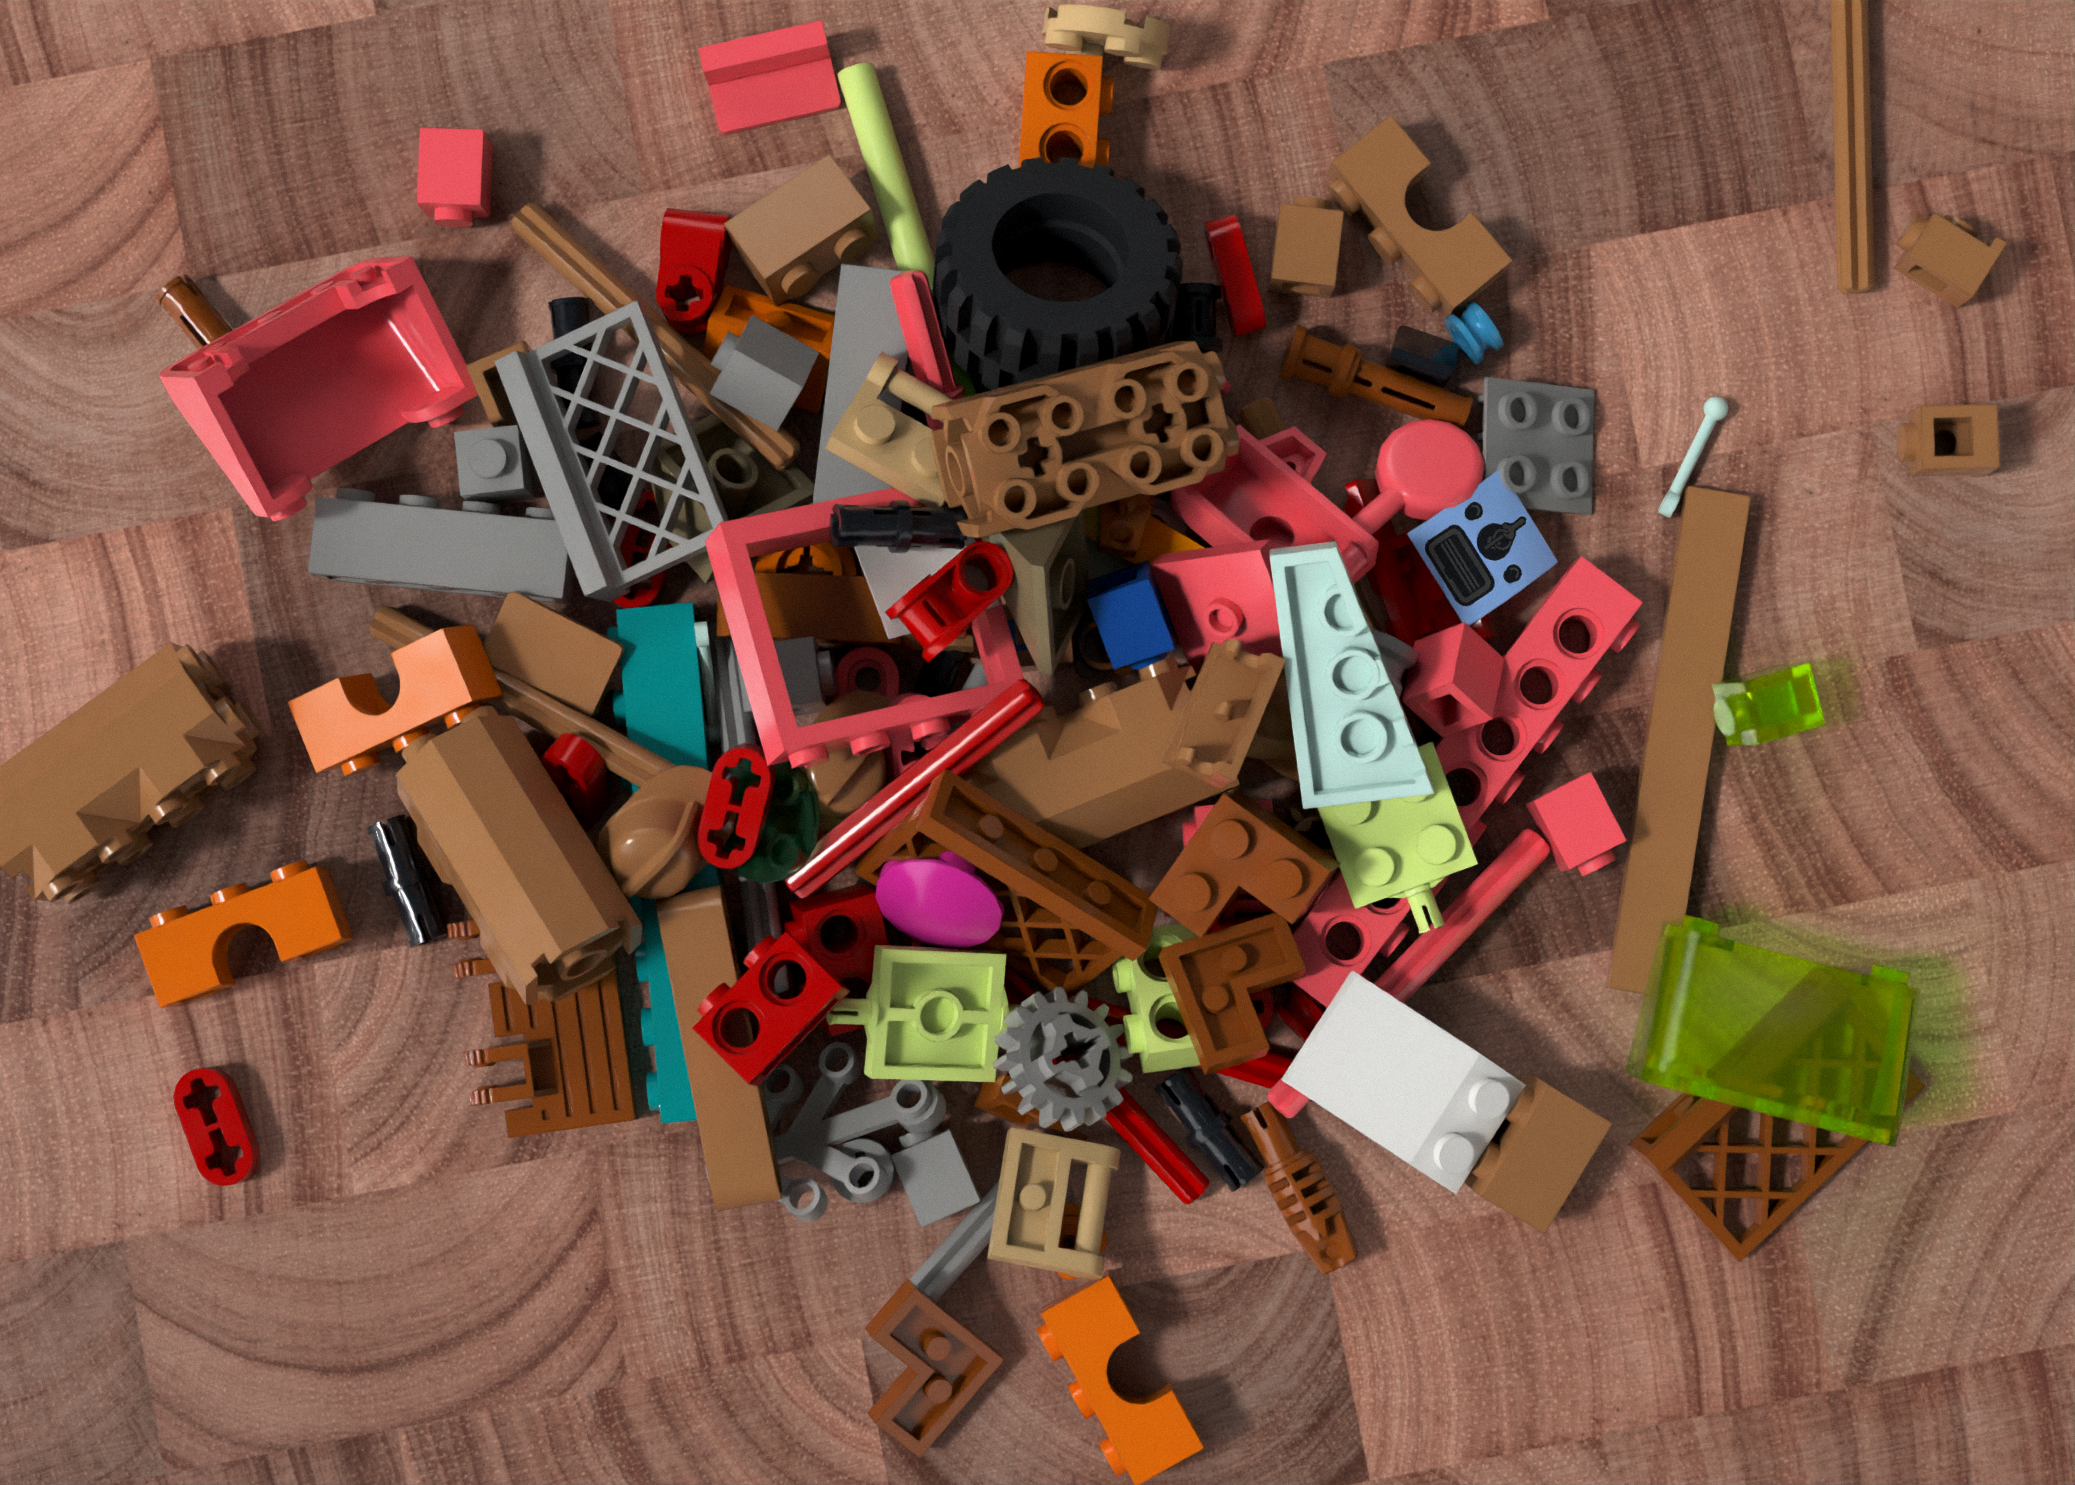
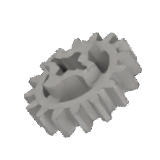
M1056 987L1044 996L1039 991L1021 1002L1022 1006H1018L1005 1016L1004 1021L1008 1028L996 1035L994 1042L1007 1050V1053L994 1061L993 1064L994 1069L1009 1071L1011 1080L1006 1082L1001 1090L1004 1094H1011L1016 1091L1020 1093L1023 1099L1017 1111L1021 1115L1036 1108L1040 1111L1039 1125L1041 1127L1047 1128L1060 1119L1061 1125L1066 1132L1072 1131L1083 1123L1087 1126L1096 1123L1107 1116L1106 1112L1118 1106L1124 1100L1118 1090L1132 1082L1133 1075L1120 1068V1064L1132 1057L1133 1054H1129L1126 1047H1118L1116 1038L1125 1029L1123 1024L1111 1027L1106 1024L1104 1019L1108 1014L1109 1007L1105 1003L1092 1011L1087 1008V992L1081 990L1067 1000L1063 987ZM1070 1053L1075 1055V1058L1067 1063L1065 1061L1057 1065L1052 1063V1060L1060 1055L1062 1057Z

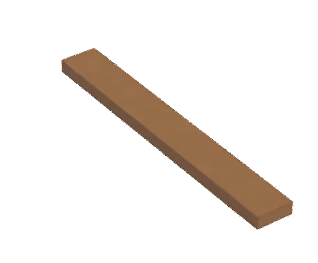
M1687 486L1684 489L1606 988L1673 999L1751 496Z

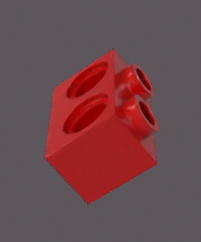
M859 883L789 902L793 921L785 923V932L799 940L840 982L849 977H859L861 990L856 999H866V994L872 983L875 945L889 946L882 913L875 898L876 892L864 883ZM844 915L847 921V929L842 939L834 944H822L820 931L824 922L832 916ZM806 983L799 985V994L804 990ZM826 1017L818 1024L831 1037L864 1028V1025L854 1024L828 1025Z
M784 932L778 940L770 934L759 942L743 961L749 970L731 988L725 982L716 987L697 1008V1011L703 1017L692 1027L744 1081L753 1086L759 1087L850 992L799 940L787 932ZM799 963L806 973L805 988L795 998L782 999L775 990V976L784 965ZM742 1011H752L758 1018L760 1025L758 1037L749 1046L738 1048L729 1038L728 1027L730 1021L736 1014Z

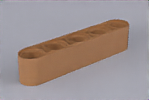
M719 884L679 892L667 898L656 899L661 937L709 1184L716 1210L720 1212L780 1200L783 1198L782 1183L763 1084L761 1083L759 1087L749 1085L692 1029L703 1017L697 1011L702 1001L720 984L725 982L731 988L741 978L723 887ZM748 1010L736 1014L728 1027L729 1038L738 1048L747 1047L754 1042Z

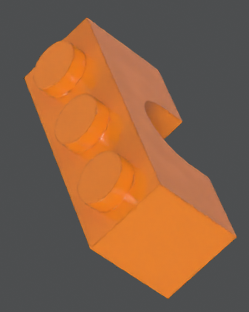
M468 624L442 628L391 652L390 654L400 678V692L393 706L389 705L380 695L372 673L339 677L288 701L287 703L315 772L319 773L341 768L344 776L349 777L367 771L381 764L377 753L392 746L396 753H402L413 740L430 734L429 729L444 722L448 729H453L459 726L462 719L470 712L502 696V691L475 625Z
M306 860L298 861L270 872L273 883L252 891H249L246 883L233 885L211 894L209 897L212 906L189 914L187 906L184 905L150 917L149 920L152 928L135 934L134 938L159 1007H178L234 986L235 982L227 960L228 947L232 938L247 926L255 924L269 933L275 943L281 962H297L355 940L330 870L316 866L309 869Z
M1108 1270L1103 1273L1102 1279L1089 1280L1041 1307L1040 1314L1045 1323L1037 1327L1036 1331L1053 1362L1055 1363L1065 1357L1077 1380L1067 1385L1085 1420L1095 1414L1097 1415L1108 1435L1106 1439L1099 1442V1445L1117 1477L1128 1472L1133 1483L1140 1485L1204 1449L1198 1432L1171 1384L1149 1395L1136 1397L1122 1393L1111 1383L1107 1374V1364L1111 1354L1120 1344L1138 1335L1140 1329Z

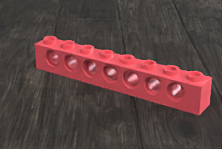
M1580 556L1570 565L1502 655L1504 664L1493 719L1489 721H1500L1510 728L1513 734L1511 750L1506 755H1495L1484 747L1481 733L1488 721L1444 737L1440 736L1434 744L1445 777L1451 771H1461L1466 773L1474 782L1475 795L1473 800L1467 806H1457L1472 847L1487 828V825L1479 820L1484 811L1493 800H1496L1503 806L1526 775L1517 768L1528 753L1534 749L1541 755L1563 728L1564 724L1556 719V717L1571 698L1580 704L1597 684L1602 673L1595 669L1594 666L1608 648L1618 654L1641 625L1632 616L1643 602L1583 556ZM1564 621H1577L1587 629L1589 645L1584 653H1572L1562 646L1559 640V629ZM1526 671L1541 672L1549 679L1551 695L1545 704L1531 703L1523 696L1520 689V681ZM1339 869V873L1332 878L1292 931L1306 970L1302 978L1289 982L1297 986L1305 995L1326 1010L1351 970L1371 981V978L1363 973L1365 968L1377 952L1388 958L1410 929V927L1402 922L1411 909L1407 897L1397 898L1395 903L1387 909L1377 908L1372 904L1355 909L1341 869ZM1448 876L1431 888L1434 897L1443 887ZM1339 922L1352 925L1360 937V946L1357 953L1347 960L1335 958L1326 946V935L1329 929Z

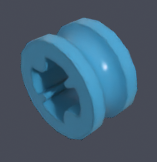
M1470 300L1464 304V313L1461 316L1456 317L1450 314L1444 319V323L1460 351L1473 364L1478 365L1485 359L1483 354L1485 350L1492 349L1497 351L1504 344L1499 331L1489 316L1477 303Z

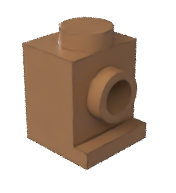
M1917 212L1896 243L1898 247L1905 251L1894 266V269L1951 305L1959 308L1976 294L2007 245V242L1996 236L1989 243L1985 244L1977 239L1978 232L1975 228L1958 217L1946 215L1943 218L1935 213L1927 219Z
M1997 404L1920 405L1908 413V423H1900L1898 427L1897 454L1901 462L1910 461V476L1970 475V477H1984L2000 468ZM1934 434L1944 435L1949 440L1950 451L1947 455H1940L1935 452Z

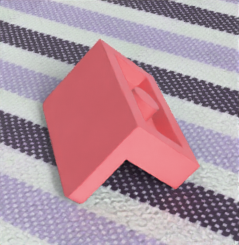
M822 20L698 48L703 72L710 89L718 129L723 135L838 110L841 107L840 95Z

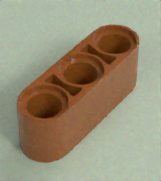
M754 572L773 641L813 636L817 643L875 646L902 645V636L888 639L865 577ZM718 591L716 637L732 639Z

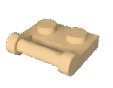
M881 352L865 381L831 433L825 449L929 508L943 507L946 500L943 496L931 447V431L934 430L884 403L879 398L883 391L886 390L932 416V406L953 401L954 399L897 368L899 361Z
M1011 1127L1006 1135L987 1259L1062 1272L1082 1279H1102L1105 1258L1099 1256L1111 1172L1118 1171L1121 1150L1108 1145ZM1071 1163L1086 1168L1074 1250L1058 1247Z

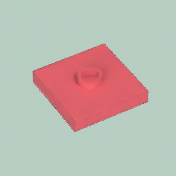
M1270 539L1161 554L1151 563V569L1188 665H1192L1196 677H1198L1213 642L1221 644L1227 639H1236L1243 643L1241 649L1250 654L1261 656L1262 653L1270 652L1283 658L1269 556L1270 549H1273Z

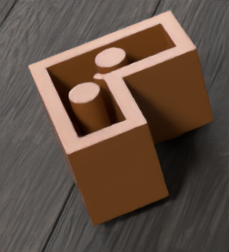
M1235 787L1222 794L1148 899L1200 938L1217 926L1242 889H1245L1288 922L1294 924L1304 916L1341 863Z

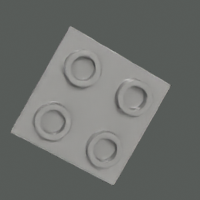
M1492 377L1484 378V395L1478 396V404L1482 405L1481 430L1483 432L1477 434V442L1483 443V451H1481L1485 463L1483 481L1500 469V478L1503 485L1510 492L1517 494L1525 509L1592 515L1594 390Z

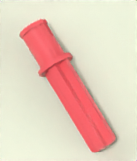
M922 270L902 272L890 279L889 287L914 377L954 400L961 399L965 395V390L961 384H956L927 275ZM924 412L930 429L935 431L944 428L943 422L932 419V416Z

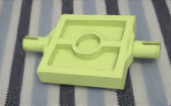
M1433 742L1418 748L1434 785V794L1317 807L1336 859L1341 863L1339 867L1355 909L1384 898L1407 897L1419 929V934L1430 931L1422 909L1423 905H1426L1435 929L1446 925L1431 888L1435 887L1447 875L1478 864Z
M875 945L872 983L866 994V999L843 998L833 1011L826 1016L828 1025H864L867 1036L864 1074L871 1079L995 1082L996 1069H994L993 1062L997 1060L1000 1047L994 1042L995 1036L1008 1028L1004 1021L1005 1016L1022 1005L1008 1004L1004 989L1007 954L999 950Z

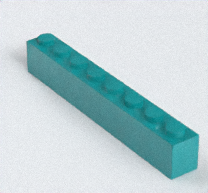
M693 602L616 609L618 626H609L607 637L623 644L625 648L619 662L622 670L623 689L613 690V709L617 728L626 727L627 738L677 766L703 767L712 772L714 768L712 745L709 744L708 723L706 720L694 622H701L700 609ZM619 776L622 791L632 790L633 795L640 788ZM708 863L688 883L685 889L680 892L719 884L722 885L724 890L723 868H718ZM633 895L630 898L631 907L638 918H643L645 943L640 944L635 949L637 976L639 982H649L651 1007L641 1009L642 1037L644 1046L655 1047L657 1070L655 1072H647L646 1085L650 1111L660 1110L661 1124L697 1120L661 937L656 900Z

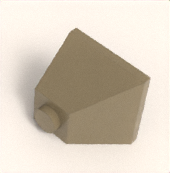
M715 414L691 424L729 521L809 505L813 501L815 485L794 462L782 471L776 470ZM663 438L649 474L676 484L686 460L680 444ZM693 479L689 490L699 494ZM651 482L660 520L662 521L673 491ZM685 497L672 532L687 539H692L713 529L704 504ZM670 539L668 541L672 547L679 545V543ZM707 551L686 560L706 584L715 579Z
M1084 509L1076 517L1029 530L1013 528L982 537V542L987 541L998 545L1008 554L1011 560L1014 574L1011 585L1003 594V597L1040 674L1053 675L1089 604L1087 601L1089 578Z

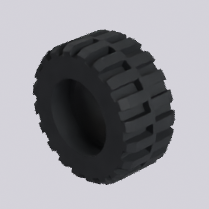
M1042 157L1025 159L1021 162L1020 168L1012 170L1009 164L989 172L987 174V183H983L980 179L973 182L960 193V202H955L947 210L942 219V231L937 236L932 296L946 348L950 352L955 351L954 361L971 376L976 372L982 375L981 384L991 390L1167 344L1173 329L1182 279L1183 260L1179 256L1181 244L1177 232L1171 224H1167L1168 215L1154 198L1146 201L1144 199L1145 190L1127 177L1122 182L1114 177V171L1111 168L1095 163L1093 168L1078 165L1077 158L1060 157L1059 163H1043ZM1058 262L1089 272L1108 289L1097 296L1085 300L1057 302L1041 299L1022 291L1012 284L1005 275L1016 268L1031 263Z

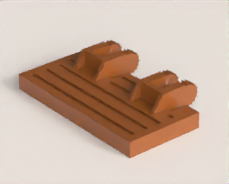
M474 920L447 924L449 939L456 938L458 941L476 939L480 936V929ZM616 951L613 953L612 958L617 966L606 977L560 1001L548 1002L547 999L537 1000V1004L525 1005L517 990L506 987L503 982L488 984L495 1038L524 1034L525 1043L463 1052L465 1066L472 1065L474 1068L493 1066L499 1061L523 1058L526 1084L499 1087L498 1085L477 1087L475 1091L469 1092L470 1106L532 1098L533 1107L504 1111L508 1138L638 1119ZM481 957L462 959L459 963L452 964L454 979L497 973L491 961Z

